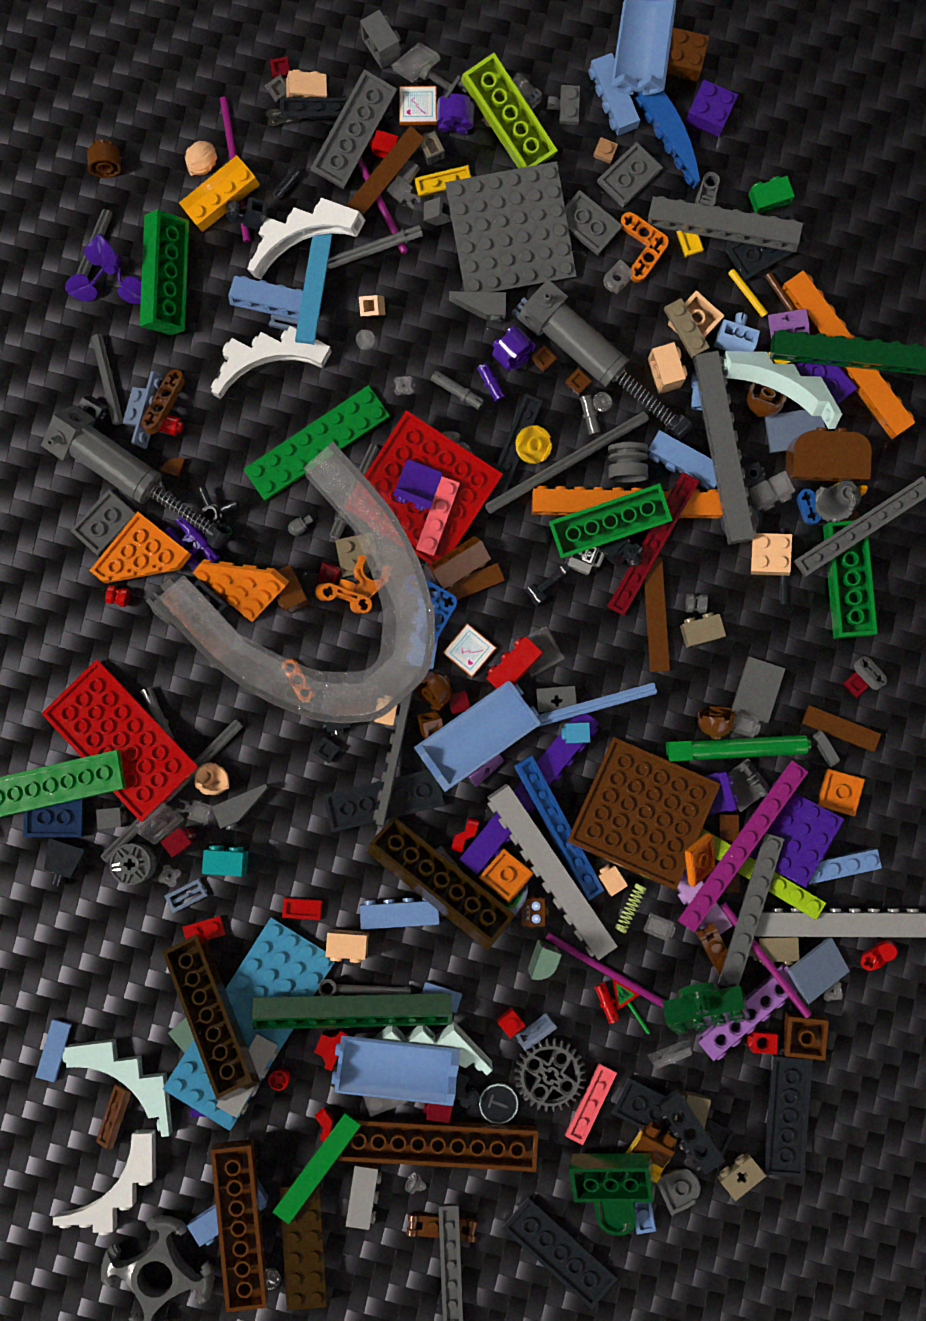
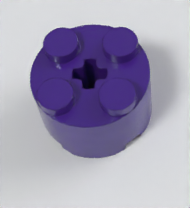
M450 94V98L444 99V96H441L438 99L437 125L439 126V131H456L457 134L464 135L468 133L469 129L474 127L475 101L471 102L469 96Z
M512 326L502 339L498 338L493 343L494 350L492 356L508 372H511V368L515 371L529 359L527 354L530 350L534 352L536 345L519 328Z

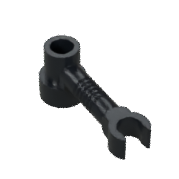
M566 563L540 585L532 584L527 588L526 592L530 595L531 601L536 607L548 598L544 590L570 572V567Z

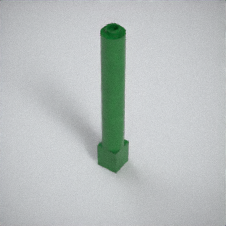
M806 735L666 742L667 761L669 762L807 754L808 750H811V741L807 739Z

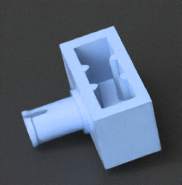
M737 313L735 322L723 320L717 331L713 347L725 351L753 352L756 348L760 331L745 326L748 318L747 315L744 314L743 319H741L742 313Z

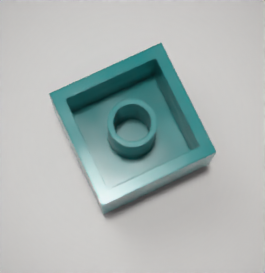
M221 845L209 846V849L204 850L202 874L242 877L247 874L248 851H243L244 847L232 846L229 847V850H226Z

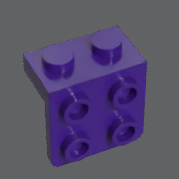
M407 460L393 495L397 496V501L407 504V501L415 503L414 507L425 511L426 508L430 509L442 473L412 460Z
M721 771L704 776L720 783L708 815L726 810L729 812L737 810L735 805L739 804L736 793L732 794L730 786H733L731 774L727 775L726 771Z

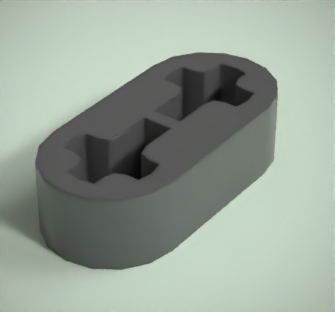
M863 656L855 661V671L872 689L878 690L886 685L887 678L885 674L870 658Z
M819 731L812 735L815 745L827 764L832 767L839 763V757L825 734Z

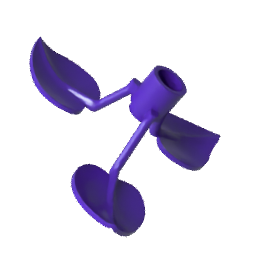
M98 233L86 245L84 254L86 259L93 265H101V270L92 281L84 274L71 276L65 285L66 292L80 301L89 302L94 300L97 295V289L93 284L96 283L105 271L107 274L117 273L118 283L121 285L117 292L123 300L132 304H141L142 280L134 276H128L123 281L121 280L122 269L119 266L122 259L119 254L115 253L109 242Z

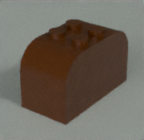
M819 427L816 430L805 432L794 438L787 448L785 480L838 482L843 480L853 482L869 480L871 477L872 455L870 442L864 435L857 432H847L846 428H836L835 430L828 431V428Z

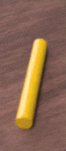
M732 269L728 273L760 316L762 318L768 314L766 309L736 270Z

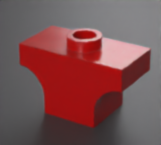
M341 1029L336 1034H329L323 1031L314 1053L323 1057L325 1069L332 1071L337 1057H339L335 1055L336 1043L340 1044L341 1036H347L349 1031Z

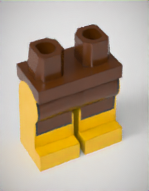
M651 1121L648 1126L643 1125L641 1131L625 1153H651L654 1180L657 1183L663 1169L675 1153L677 1137H675L671 1130H668L665 1135L660 1133V1124Z

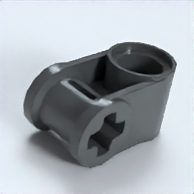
M709 172L704 175L695 203L714 207L720 178L716 173ZM706 181H712L714 186H708Z

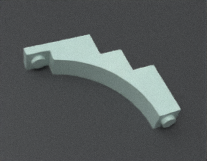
M725 352L722 372L726 375V378L746 380L772 388L797 402L811 416H821L828 429L836 428L842 413L822 377L800 376L794 364H773L767 352Z
M454 1021L437 1035L427 1025L417 1026L406 1036L396 1026H387L372 1038L460 1049V1066L467 1068L473 1063L477 1070H482L486 1075L493 1071L491 1059Z
M116 1039L69 1044L65 1047L63 1061L66 1062L67 1068H90L118 1079L139 1099L148 1118L159 1117L157 1119V1130L161 1131V1137L169 1136L173 1132L169 1093L163 1090L167 1082V1072L143 1075L141 1056L118 1058Z

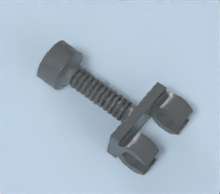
M427 63L424 64L419 73L421 79L425 81L430 79L448 90L444 99L450 98V94H453L457 87L461 91L467 92L459 75L451 84L433 73V67Z

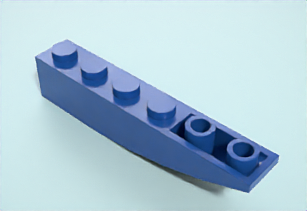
M664 90L651 95H642V92H636L634 97L635 104L645 113V119L654 127V132L658 139H662L666 152L675 159L674 163L684 173L687 184L696 189L700 182L696 158L685 126Z

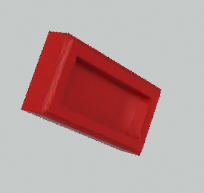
M284 897L282 918L321 920L323 900Z

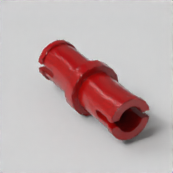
M606 982L599 983L600 986L595 985L594 988L600 999V1007L604 1009L608 1023H615V1019L616 1021L620 1020L614 1006L615 1000L611 998Z

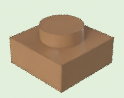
M601 137L593 157L611 163L618 144Z

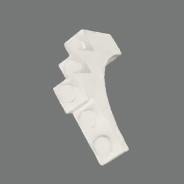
M321 198L315 206L313 214L293 208L291 214L287 217L286 224L267 217L258 233L263 240L259 243L258 249L250 260L247 269L255 278L262 279L269 266L291 246L312 236L329 233L357 237L365 219L359 211Z
M291 326L282 333L281 342L260 332L259 336L253 339L252 348L231 338L230 342H227L223 347V356L227 362L223 363L219 378L213 381L211 391L214 396L221 399L227 389L241 375L252 368L268 362L297 360L323 368L331 354V348L316 339L315 345L296 343L297 329Z
M156 1129L135 1130L133 1132L127 1164L112 1189L89 1205L74 1210L57 1212L53 1217V1225H59L60 1228H69L72 1225L86 1228L93 1224V1233L99 1232V1235L111 1234L117 1227V1208L119 1210H129L137 1202L136 1183L141 1186L149 1185L156 1178Z

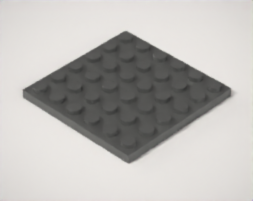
M557 161L445 182L464 292H498L545 283L547 279L552 282L576 277Z

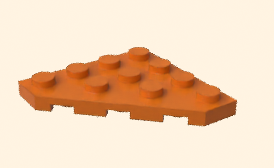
M137 511L89 571L102 582L110 583L180 570L192 554Z
M204 559L193 571V574L199 580L208 585L251 622L256 619L289 582L274 568L262 570L258 569L257 566L243 565L240 567L234 566V563L222 561L211 563V560Z

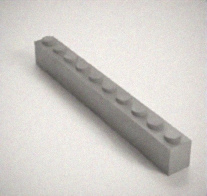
M506 784L487 798L490 801L487 803L493 813L497 811L501 817L498 821L502 827L510 830L512 834L509 837L515 845H520L522 848L520 853L526 862L528 860L531 861L533 864L531 869L537 878L541 876L544 883H542V886L546 892H552L555 897L553 902L558 909L562 908L566 914L563 917L567 923L575 926L577 930L574 933L580 941H585L587 944L585 949L588 954L600 960L618 947L510 786Z
M763 908L754 936L926 937V912H919V909L907 908V912H900L898 908H888V912H880L879 908H868V912H861L860 908H849V912H841V908H829V911H821L817 920H814L796 908H791V911H783V908H771V911H764Z

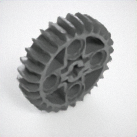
M545 1037V1043H542L540 1040L538 1045H532V1049H526V1055L520 1053L522 1061L516 1060L520 1067L514 1068V1071L519 1073L514 1076V1079L520 1080V1082L516 1083L517 1088L522 1087L519 1090V1094L526 1093L524 1100L531 1099L530 1106H533L536 1102L538 1110L542 1105L546 1112L549 1106H551L553 1112H555L556 1106L563 1110V1103L570 1107L569 1100L571 1099L576 1102L574 1095L581 1096L578 1088H585L580 1083L581 1081H586V1077L581 1076V1074L586 1073V1069L580 1068L585 1063L584 1061L578 1062L582 1056L581 1054L574 1055L577 1049L574 1047L570 1050L571 1044L569 1042L563 1046V1039L558 1044L555 1037H553L552 1042H549L548 1037ZM553 1049L548 1060L537 1054L543 1050ZM559 1053L566 1055V1059L563 1062L556 1060V1056ZM532 1059L539 1061V1065L535 1068L528 1065ZM570 1061L574 1065L575 1079L564 1072ZM526 1070L536 1076L530 1088L526 1081ZM553 1070L555 1077L549 1076V1078H547L546 1072H551ZM564 1081H570L572 1083V1086L569 1089H563L561 1087ZM537 1087H543L545 1089V1092L542 1095H536L534 1093ZM553 1088L563 1095L556 1099H547Z

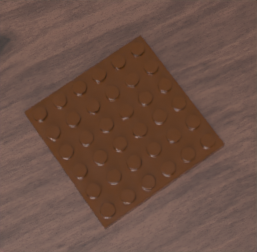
M613 737L567 843L676 891L686 868L685 851L697 841L720 783Z

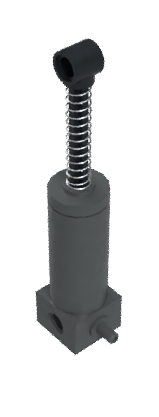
M547 279L523 305L519 320L537 336L543 332L604 387H607L611 382L618 381L619 385L626 388L631 395H634V398H637L638 401L645 405V408H649V411H652L653 414L657 415V418L661 419L660 421L666 424V431L672 438L681 441L693 428L691 421L683 415H673L672 412L668 411V408L666 409L653 395L651 396L646 389H643L642 385L640 386L638 382L636 383L634 379L628 376L627 372L625 373V366L629 359L565 303L568 296Z
M75 404L53 415L42 441V447L61 460H65L70 456L74 457L141 504L145 503L152 496L153 499H157V502H161V505H165L166 508L171 509L170 511L173 510L174 514L176 512L182 519H186V522H190L195 528L198 527L203 533L205 532V537H207V542L210 546L216 549H224L232 534V529L221 522L211 524L205 517H201V514L198 515L197 512L192 511L193 509L188 508L189 506H185V503L182 504L180 500H176V497L174 498L168 492H165L164 489H160L159 484L162 474L93 428L96 421L94 417Z

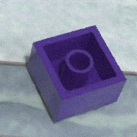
M703 80L688 113L686 123L719 137L738 94Z

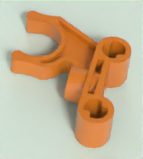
M359 555L353 569L357 584L343 579L340 580L339 586L331 583L319 584L315 589V595L321 601H329L338 597L349 601L350 608L354 613H367L372 608L370 598L388 581L392 566L389 564L383 565L380 577L376 580H370L363 572V564L367 557ZM324 589H328V595L323 594ZM360 600H361V604L363 605V608H362V609H361V606L358 605V603H359Z

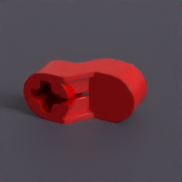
M468 818L465 831L459 834L455 833L451 851L462 853L465 840L475 837L479 820Z
M884 940L876 944L872 949L862 954V967L872 971L893 960L897 955V945L891 940Z
M326 1107L315 1113L316 1119L323 1127L322 1134H320L322 1142L332 1131L331 1128L334 1122V1117Z

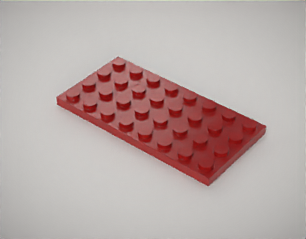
M97 659L41 713L82 758L120 750L126 789L114 791V793L142 823L199 768L189 755Z

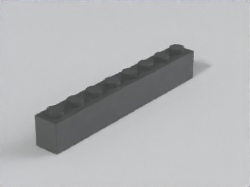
M653 196L648 216V223L653 227L791 252L797 251L803 223L793 219L784 220L776 216L767 217L761 216L758 213H744L736 209L727 210L719 206H705L702 203L693 204L684 200L667 199L663 196Z

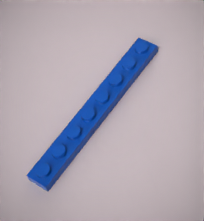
M528 756L515 764L514 767L584 898L589 901L604 891L583 850L567 843L572 829L533 756Z

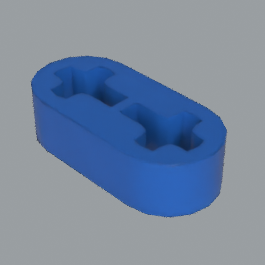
M804 489L797 495V503L804 522L808 525H814L821 519L815 510L816 495L812 490ZM804 493L806 494V496L811 497V499L808 500L809 506L806 500H802ZM809 508L811 509L812 514H816L814 521L812 518H808V515L810 514Z

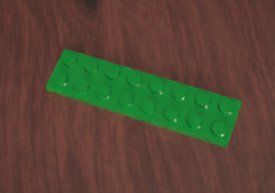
M368 385L243 470L264 501H267L389 419L390 415Z
M120 750L0 777V818L126 789Z

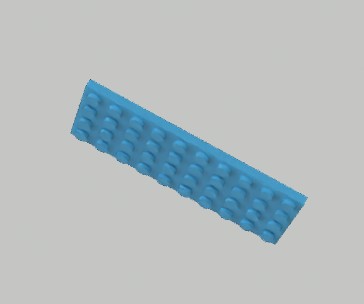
M273 918L269 919L225 990L247 1048H249L257 1032L278 1043L276 1049L280 1051L293 1028L253 1029V998L262 996L268 998L280 996L313 997L319 988V984L324 980L335 961H331L330 957H325L326 951ZM193 1040L166 1082L163 1090L230 1131L238 1117L236 1118L216 1107L218 1100H216L195 1040ZM270 1059V1061H269L268 1064H267V1067H268V1068L270 1067V1065H271L272 1062H273V1060H271V1059Z

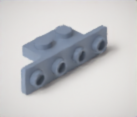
M151 371L146 389L132 387L123 419V424L135 426L131 443L143 449L147 448L151 434L145 432L141 421L165 379V376L155 371Z

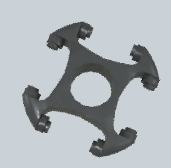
M154 1215L148 1219L146 1225L149 1230L159 1232V1239L148 1250L128 1260L118 1259L121 1253L120 1247L117 1244L107 1248L101 1266V1281L104 1286H111L115 1282L117 1275L131 1288L141 1304L144 1317L141 1313L137 1314L135 1312L128 1318L129 1321H168L166 1317L158 1318L156 1316V1311L167 1300L186 1290L195 1289L197 1290L195 1295L199 1304L205 1303L209 1300L214 1287L215 1267L209 1261L205 1262L201 1266V1274L196 1273L180 1256L174 1244L171 1232L181 1236L188 1230L184 1220L172 1216ZM151 1261L164 1263L172 1273V1284L158 1288L152 1286L143 1274L144 1264Z

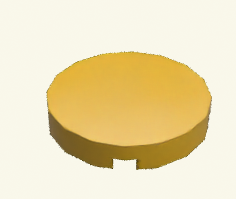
M527 426L522 429L516 439L518 456L529 464L540 463L546 460L552 449L549 433L540 426Z

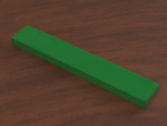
M346 1112L275 1207L273 1210L274 1214L287 1224L291 1222L361 1126L358 1121Z

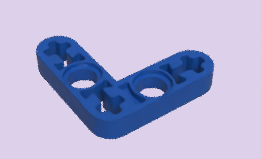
M413 574L406 581L408 590L436 606L420 634L424 644L432 645L437 641L455 610L457 599L453 594L425 578ZM415 579H418V583L421 586H423L424 583L428 584L425 586L422 594L419 593V591H421V588L417 586L411 588V580L414 581ZM429 588L437 590L435 598L427 597L426 591ZM441 592L444 593L442 598L446 600L452 598L453 606L445 607V602L442 600L439 603L436 602ZM436 614L444 616V622L440 625L435 624L433 621V617ZM431 623L432 626L440 630L438 632L434 630L432 633L434 639L426 641L424 633L430 632L431 627H428V625Z

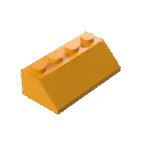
M236 155L180 201L179 204L198 228L204 232L227 212L228 202H239L260 184L244 162Z

